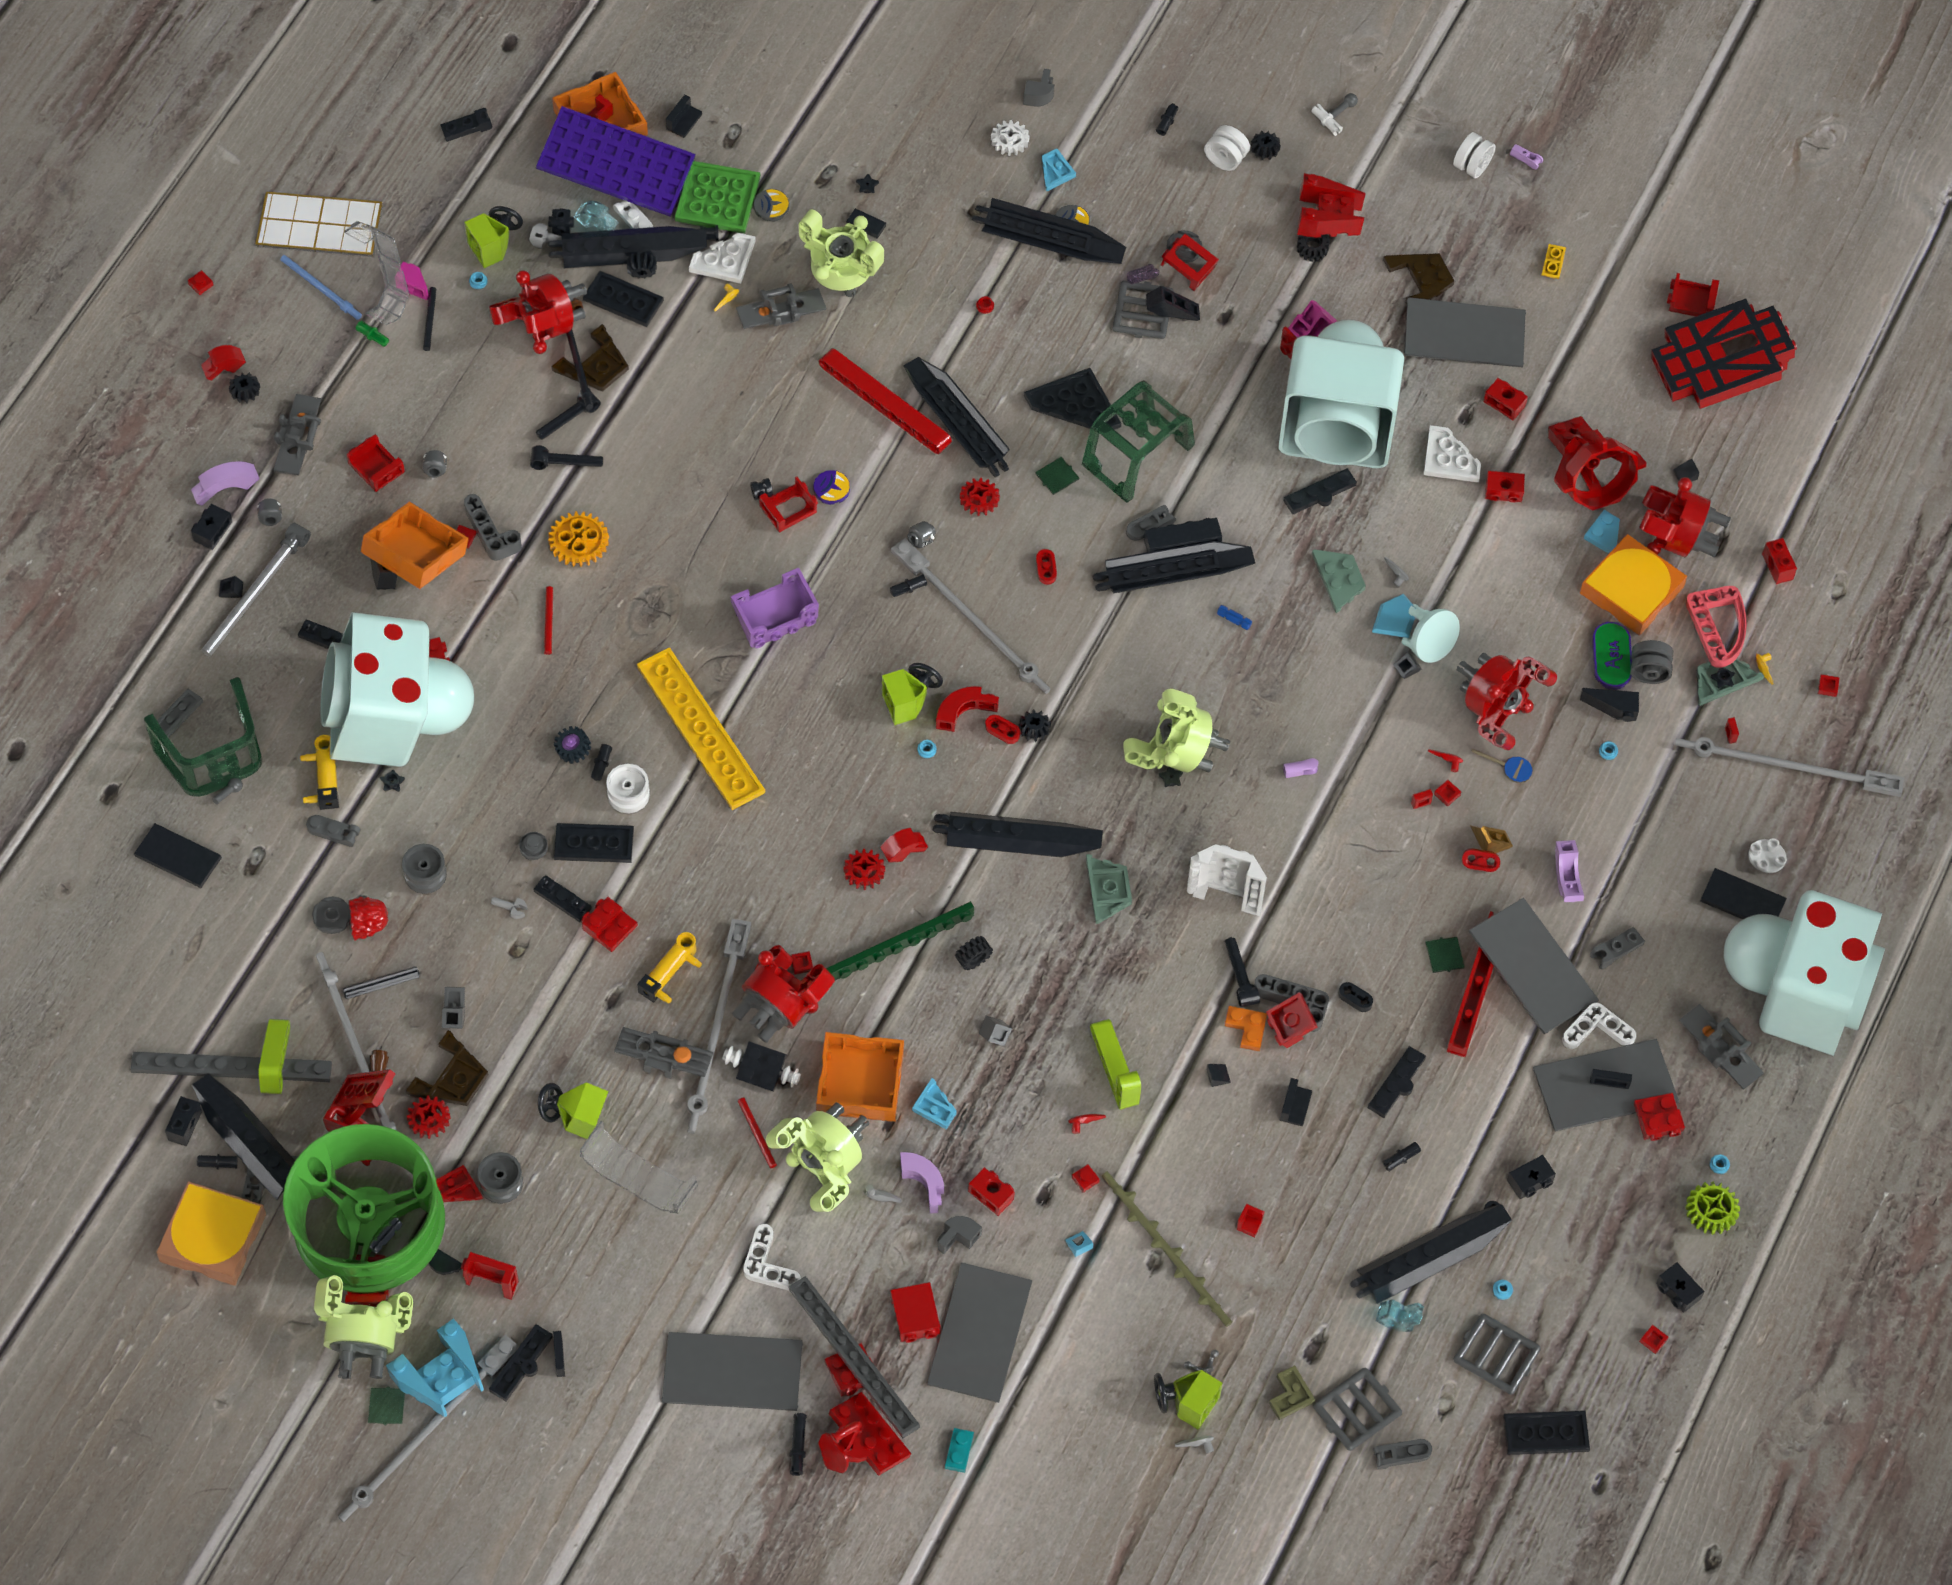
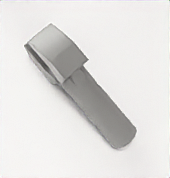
M493 897L491 900L492 905L510 910V917L514 919L525 917V913L517 911V908L528 910L525 901L517 898L512 903Z

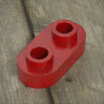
M1042 549L1036 555L1038 579L1041 583L1049 585L1054 583L1057 578L1055 555L1049 549Z
M994 714L987 717L985 729L988 733L1008 744H1014L1020 739V729L1017 725L999 715Z
M1470 848L1462 854V863L1469 869L1494 872L1500 867V857L1492 851ZM1474 855L1475 859L1469 860L1468 856ZM1489 858L1494 859L1492 864L1487 862Z

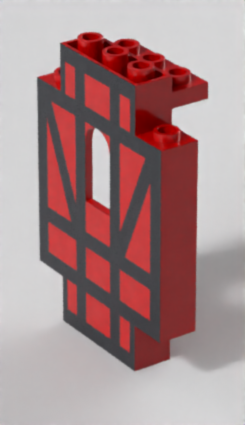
M1743 299L1666 327L1665 339L1668 344L1651 349V359L1672 402L1693 395L1699 408L1702 409L1781 380L1782 372L1787 370L1789 360L1795 358L1797 346L1795 341L1790 339L1789 329L1786 325H1783L1781 313L1776 311L1774 305L1755 312L1753 305L1749 304L1747 299ZM1745 334L1756 336L1758 342L1755 346L1726 356L1721 346V343Z

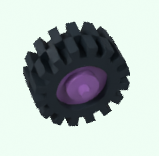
M569 726V730L564 728L563 733H558L560 737H555V750L564 762L569 761L570 764H573L575 760L576 763H579L580 758L584 760V755H589L588 750H591V741L586 733L576 726L575 728Z

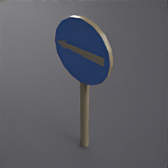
M1471 750L1477 755L1503 765L1505 775L1513 782H1525L1532 775L1531 764L1522 757H1512L1505 763L1478 750Z

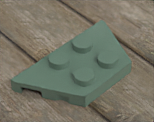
M1312 550V556L1335 612L1338 613L1347 602L1350 603L1356 595L1365 590L1366 585L1353 555Z
M1737 658L1730 665L1723 667L1731 672H1735V675L1732 677L1733 687L1724 685L1718 688L1717 681L1712 679L1711 675L1717 673L1719 668L1713 667L1710 662L1699 665L1696 670L1698 703L1700 706L1759 682L1763 680L1764 675L1761 672L1753 671L1750 669L1749 664Z
M1086 854L1095 923L1099 924L1132 904L1127 866L1113 864L1105 859L1101 861L1092 858L1090 854Z

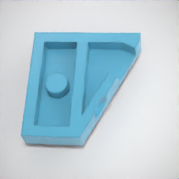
M1057 148L1042 155L1046 191L1076 177V172Z
M1603 510L1584 535V539L1609 554L1617 546L1620 519Z
M931 1078L912 1107L913 1112L944 1129L948 1128L957 1114L956 1109L949 1103L947 1096L944 1092H941L933 1078Z

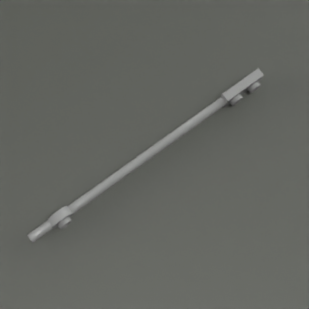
M906 538L891 548V553L915 576L920 572L924 574L944 596L1020 669L1019 676L1022 681L1027 683L1034 682L1045 694L1050 691L1051 688L1038 677V667L1033 663H1024L927 568L930 566V562Z
M1706 737L1699 738L1696 742L1676 738L1675 746L1694 749L1695 753L1703 758L1715 753L1863 783V790L1897 797L1902 795L1904 777L1871 770H1866L1864 776L1714 746L1712 740Z
M732 919L724 950V956L729 957L707 1047L708 1051L713 1052V1056L737 959H744L751 930V922ZM713 1056L706 1076H700L696 1095L691 1096L688 1100V1110L691 1113L687 1132L695 1134L699 1116L703 1115L708 1109L707 1099L704 1097ZM696 1105H700V1106H701V1108H699V1109H696V1108H694V1107H695Z
M319 952L316 954L318 963L361 1073L370 1072L335 983L339 982L336 972H331L323 952ZM382 1103L375 1107L381 1126L397 1131L394 1121H389Z
M504 1335L477 1363V1366L481 1369L478 1372L480 1379L482 1380L486 1375L493 1379L505 1367L519 1345L507 1335ZM476 1384L445 1406L447 1416L477 1386ZM438 1413L368 1486L355 1488L352 1493V1503L338 1518L345 1522L357 1508L369 1507L374 1499L373 1492L446 1417ZM361 1493L366 1494L364 1498H359Z

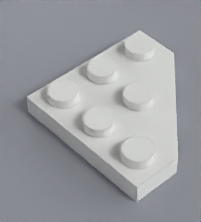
M737 233L729 240L724 242L722 240L711 245L709 249L703 252L698 251L694 253L689 266V272L741 284L756 242V237Z
M1430 425L1424 475L1479 483L1480 461L1477 458L1474 459L1466 446L1452 435L1453 433L1449 428Z

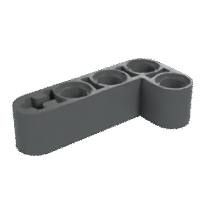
M470 494L465 497L466 515L474 530H476L477 536L489 558L498 561L518 553L522 548L520 533L516 530H509L499 534L480 497L476 494Z
M1266 974L1256 977L1254 986L1258 989L1261 999L1280 1004L1300 992L1313 1018L1318 1019L1316 1021L1318 1028L1311 1032L1321 1029L1329 1003V996L1326 992ZM1278 990H1283L1286 993H1279ZM1316 1001H1321L1324 1004L1319 1005L1316 1003Z

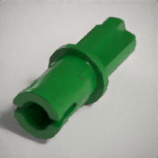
M362 320L357 323L356 331L365 335L370 341L374 340L383 347L387 346L389 338L378 332L376 327H372Z

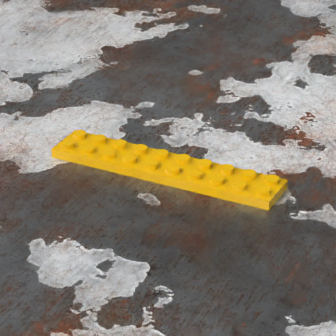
M669 647L637 663L638 670L731 810L765 794V788L671 648Z

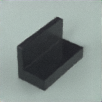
M684 94L666 118V130L683 138L687 136L702 116V111L691 106V98Z
M1290 1079L1280 1121L1303 1126L1312 1090L1298 1087V1079Z

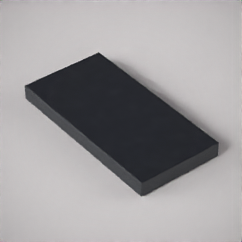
M599 271L589 286L587 294L583 296V301L648 327L662 305L664 297Z
M154 823L134 853L135 857L199 888L203 887L222 859L220 854Z
M557 823L554 860L632 863L634 826Z
M1715 868L1700 902L1743 920L1757 914H1769L1779 917L1787 898Z
M1586 1410L1508 1413L1503 1415L1507 1455L1590 1451Z

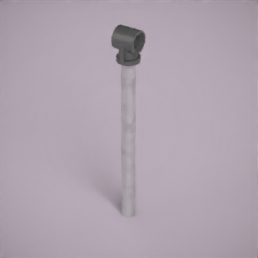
M292 523L287 528L285 539L280 542L281 548L201 649L206 656L211 657L288 556L295 554L298 551V546L304 547L311 536L309 530L296 523Z

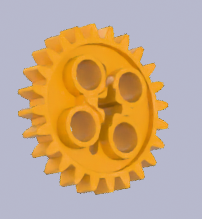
M575 511L574 516L568 513V518L561 516V522L556 520L555 526H551V532L548 533L550 551H553V556H558L559 562L565 559V565L572 562L573 567L576 563H579L580 567H582L583 562H586L589 566L590 560L596 563V556L602 558V552H606V546H609V533L607 532V527H604V522H599L598 516L593 519L592 513L585 516V511L581 515H578V512Z

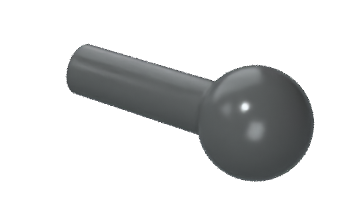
M1347 94L1344 97V102L1330 112L1333 115V119L1346 108L1357 105L1358 98L1355 94Z
M231 778L227 783V787L212 798L213 802L218 804L232 792H239L243 787L242 781L239 778Z

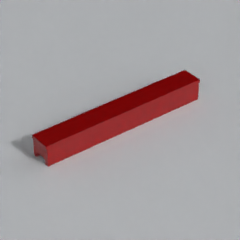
M1490 911L1488 918L1492 917L1494 912ZM1480 946L1447 1048L1448 1053L1465 1058L1494 968Z

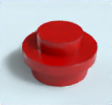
M984 296L977 301L976 308L980 313L988 314L993 311L994 302L990 297Z

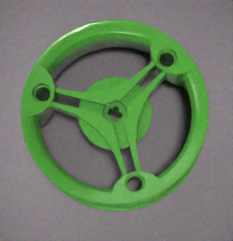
M356 1124L335 1129L312 1142L296 1159L287 1176L283 1194L284 1214L290 1231L294 1236L299 1254L306 1266L319 1279L333 1275L340 1277L343 1282L344 1291L376 1293L400 1286L420 1273L428 1265L439 1248L445 1228V1208L441 1193L437 1187L435 1173L424 1151L412 1139L401 1132L374 1124ZM357 1161H387L403 1167L413 1175V1188L393 1194H388L381 1188L371 1186L352 1190L336 1181L335 1170ZM332 1187L345 1196L343 1200L331 1192ZM326 1196L338 1207V1227L342 1235L350 1241L349 1259L325 1257L318 1253L310 1244L305 1226L306 1211L310 1200ZM418 1208L428 1213L425 1223L418 1234L405 1247L384 1259L374 1262L367 1261L372 1251L369 1248V1244L377 1239L376 1236L386 1225L389 1226V1222L394 1217L399 1218ZM359 1245L363 1246L361 1260H355Z

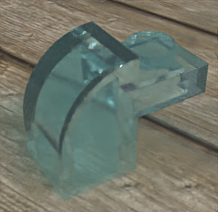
M592 200L582 203L574 215L585 228L594 225L599 231L614 230L619 223L608 213L609 208Z
M1393 1299L1381 1302L1376 1322L1390 1329L1412 1332L1414 1326L1419 1325L1422 1320L1424 1306L1420 1303L1404 1306Z

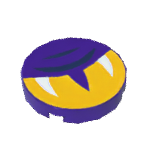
M829 470L820 473L815 478L813 484L815 496L825 504L841 503L849 496L850 481L846 475L839 471Z

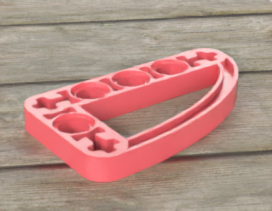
M1724 586L1690 593L1687 596L1686 607L1710 664L1716 668L1730 665L1738 658L1742 651L1747 627L1745 607L1738 588L1735 586ZM1715 596L1717 600L1711 601L1708 597ZM1733 604L1738 622V638L1734 647L1727 653L1709 609ZM1702 613V614H1704L1706 617H1705V618H1698V617L1696 616V614ZM1707 627L1710 628L1712 631L1704 632L1702 628ZM1708 642H1715L1717 646H1709Z

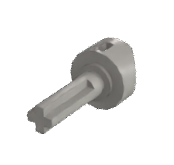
M539 223L532 227L529 240L533 247L542 249L545 242L562 241V236L548 233V225ZM539 233L543 236L542 238L537 237L536 234Z

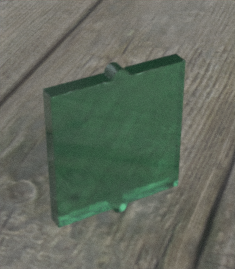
M1062 457L1035 472L1036 476L1042 481V485L1046 486L1053 495L1079 480V476L1073 471L1072 466H1069Z
M1440 937L1437 940L1426 941L1433 973L1450 972L1451 970L1465 968L1457 937L1444 939Z
M389 1386L386 1388H371L368 1423L384 1424L385 1426L387 1424H403L405 1393L400 1389L390 1388Z

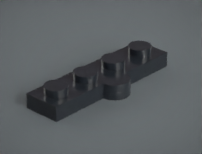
M1348 468L1285 496L1283 501L1292 515L1315 504L1326 507L1331 504L1332 496L1355 487L1357 481Z
M1409 1046L1367 1108L1385 1118L1400 1095L1408 1096L1412 1093L1413 1082L1411 1079L1426 1059V1055Z
M535 1324L492 1383L489 1392L507 1402L525 1376L532 1377L537 1374L538 1366L536 1360L553 1338V1334Z

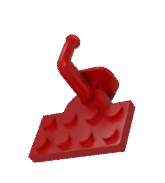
M388 1069L347 1075L323 1117L326 1130L331 1132L345 1126L368 1124L360 1117L367 1108L378 1107L383 1102V1096L393 1084V1078L396 1073ZM363 1160L361 1162L365 1166H369L372 1160Z
M863 1392L830 1409L828 1414L839 1426V1429L835 1433L822 1434L818 1442L827 1469L844 1473L849 1466V1462L859 1463L866 1460L879 1476L910 1458L912 1453Z

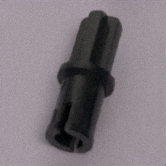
M1174 103L1168 106L1165 114H1162L1161 121L1156 128V132L1161 136H1165L1170 125L1174 123V117L1179 109Z
M924 574L910 580L905 579V582L890 587V593L893 597L907 592L912 593L913 590L926 586L927 580Z
M601 744L598 756L594 759L595 765L591 778L595 781L602 780L605 768L609 766L608 760L612 751L610 745Z
M1413 1142L1402 1150L1398 1149L1397 1153L1383 1160L1384 1167L1388 1165L1386 1170L1390 1172L1400 1164H1406L1408 1159L1421 1152V1148L1416 1142Z
M217 1154V1156L199 1155L197 1157V1166L212 1167L217 1170L219 1168L237 1169L238 1156H220V1154Z

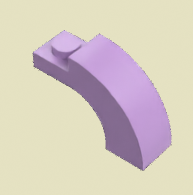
M1575 840L1556 841L1557 882L1560 896H1563L1564 902L1584 901V893L1578 871L1579 852Z
M900 1152L902 1179L910 1178L922 1183L928 1193L930 1213H938V1206L942 1205L941 1194H944V1182L939 1170L931 1161L923 1156Z

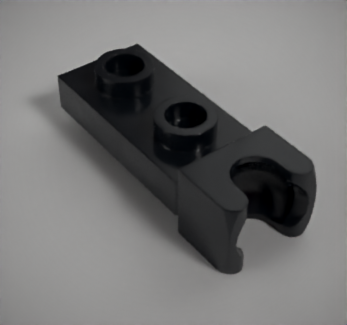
M486 108L475 110L473 114L440 124L446 142L493 128Z

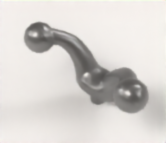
M1217 1350L1211 1351L1207 1367L1205 1368L1195 1366L1190 1361H1186L1184 1367L1186 1369L1192 1368L1195 1371L1203 1370L1211 1375V1372L1214 1370L1213 1360L1219 1355V1352Z

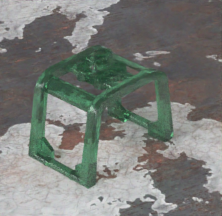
M1140 381L1095 420L1089 432L1081 465L1128 503L1134 497L1140 465L1151 451L1171 434L1175 435V441L1187 451L1195 445L1192 419L1188 415L1179 412L1155 392L1147 381ZM1142 393L1143 400H1136L1135 397ZM1154 399L1177 418L1169 422L1155 410ZM1130 403L1135 408V412L1138 414L1137 417H1134L1132 411H1124L1122 408ZM1117 414L1122 418L1125 426L1132 428L1138 437H1144L1148 442L1138 450L1106 422ZM1149 421L1151 426H1157L1161 431L1155 436L1148 431L1146 422ZM1100 434L1132 460L1126 481L1119 482L1118 486L1101 472L1102 464L1095 455Z
M239 677L229 681L232 692L238 701L235 705L246 733L239 739L191 759L183 757L164 733L153 713L144 718L153 753L184 792L190 796L201 797L226 787L231 779L239 778L242 780L256 773L261 767L262 756L255 735V727ZM247 746L251 764L240 769L235 751ZM224 758V760L220 762L217 761V759ZM172 759L176 762V764H177L178 766L182 767L183 774L180 772V770H179V769L177 768V766L174 764V762L172 761ZM206 765L211 782L198 786L193 769ZM227 771L229 772V774L225 776L222 775V773H225Z

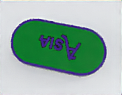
M1605 622L1595 629L1592 638L1594 676L1598 683L1603 684V687L1618 690L1625 687L1632 677L1630 673L1632 663L1631 636L1623 625L1617 622Z

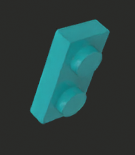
M958 1428L953 1429L945 1469L962 1473L966 1472L974 1432Z

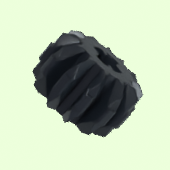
M1262 130L1259 134L1255 133L1254 138L1251 140L1252 153L1255 154L1256 158L1262 157V160L1265 158L1271 160L1272 157H1276L1281 148L1280 138L1276 137L1275 133L1270 134L1269 130L1266 133Z
M646 252L632 253L627 260L628 274L631 277H638V279L652 277V275L656 274L657 270L656 257L652 256L651 253L646 254Z
M242 372L241 376L235 375L234 379H230L229 392L234 400L237 399L239 403L243 400L248 403L250 399L254 401L255 396H259L260 383L257 377L252 376L250 372L247 375H244Z
M1034 709L1032 713L1026 711L1025 716L1020 717L1018 725L1022 737L1026 736L1027 741L1033 738L1035 743L1037 738L1043 740L1045 735H1048L1050 732L1051 722L1048 721V715H1043L1042 710L1039 713H1036Z

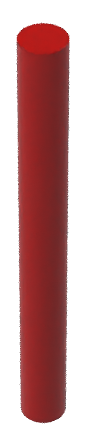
M547 586L544 654L550 655L552 654L553 587Z
M740 1098L738 1100L739 1106L769 1168L776 1167L777 1164L745 1098Z

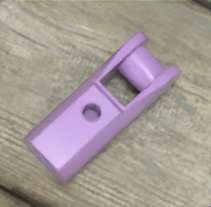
M1517 144L1514 145L1510 152V156L1524 162L1535 170L1539 167L1538 164L1543 162L1542 156L1530 152Z
M1314 758L1283 764L1285 778L1316 774L1318 771V760Z

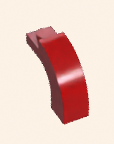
M978 686L965 687L952 692L943 700L938 709L936 729L955 732L959 716L970 709L998 712L999 697L993 694H982V687Z

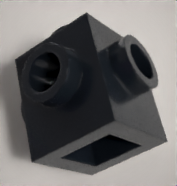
M563 208L552 209V216L548 218V226L552 227V234L562 236L561 233H571V228H574V217H571V210Z

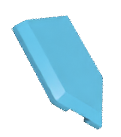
M1404 593L1380 605L1372 633L1409 638L1415 617L1409 614V608L1413 604Z

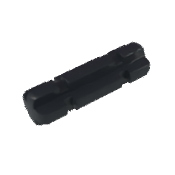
M394 1217L389 1222V1226L386 1225L376 1236L377 1239L369 1244V1248L373 1252L378 1253L382 1249L381 1246H385L395 1235V1231L402 1227V1222Z

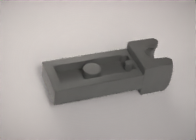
M1632 927L1611 940L1594 947L1590 957L1593 959L1601 957L1602 964H1600L1599 968L1604 969L1614 961L1643 946L1645 940Z

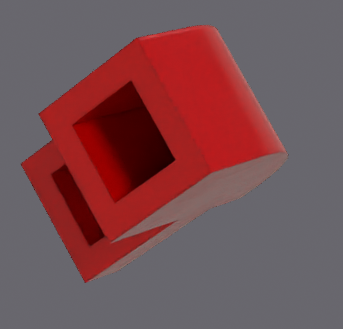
M221 345L208 352L210 357L201 364L206 379L212 381L223 370L235 373L246 361L240 348L232 345Z
M905 828L891 835L880 848L888 862H903L911 852H925L928 845L920 832H913L911 828Z

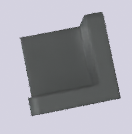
M986 1015L979 1034L989 1042L1005 1046L1012 1028L1004 1021Z

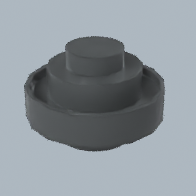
M529 832L521 838L519 848L522 856L526 859L538 860L547 853L548 843L545 836L541 833Z

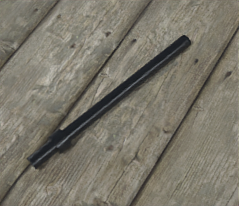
M571 329L566 335L581 387L580 395L585 402L586 409L590 410L593 408L592 393L587 385L574 333Z

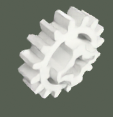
M1012 120L1009 123L1003 121V125L997 124V128H993L991 134L992 146H996V151L1001 150L1002 155L1005 152H1008V156L1013 152L1017 155L1018 151L1024 152V148L1028 147L1029 131L1025 130V125L1019 126L1018 121L1013 124Z

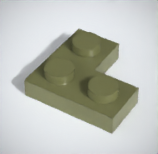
M1295 1365L1277 1374V1379L1285 1393L1269 1400V1404L1279 1420L1315 1402L1314 1396Z

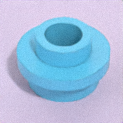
M482 272L473 273L469 279L470 286L474 289H482L488 282L487 277Z
M923 740L917 748L918 754L923 758L933 757L937 750L936 745L931 740Z
M1607 741L1601 744L1599 754L1606 760H1612L1617 757L1618 748L1615 743Z
M1715 1155L1710 1160V1168L1717 1174L1726 1173L1730 1167V1162L1724 1155ZM1716 1163H1721L1723 1167H1718Z
M1507 1280L1495 1282L1493 1294L1501 1300L1510 1298L1513 1293L1512 1284ZM1500 1287H1505L1507 1290L1501 1291Z

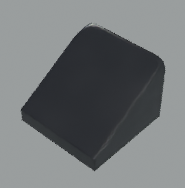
M1693 459L1687 460L1673 469L1678 481L1684 477L1689 478L1691 481L1698 480L1699 470Z
M236 576L220 580L219 597L241 598L243 581Z
M1409 653L1393 664L1403 679L1422 670L1415 658Z
M1207 1064L1206 1070L1211 1087L1231 1083L1226 1064Z

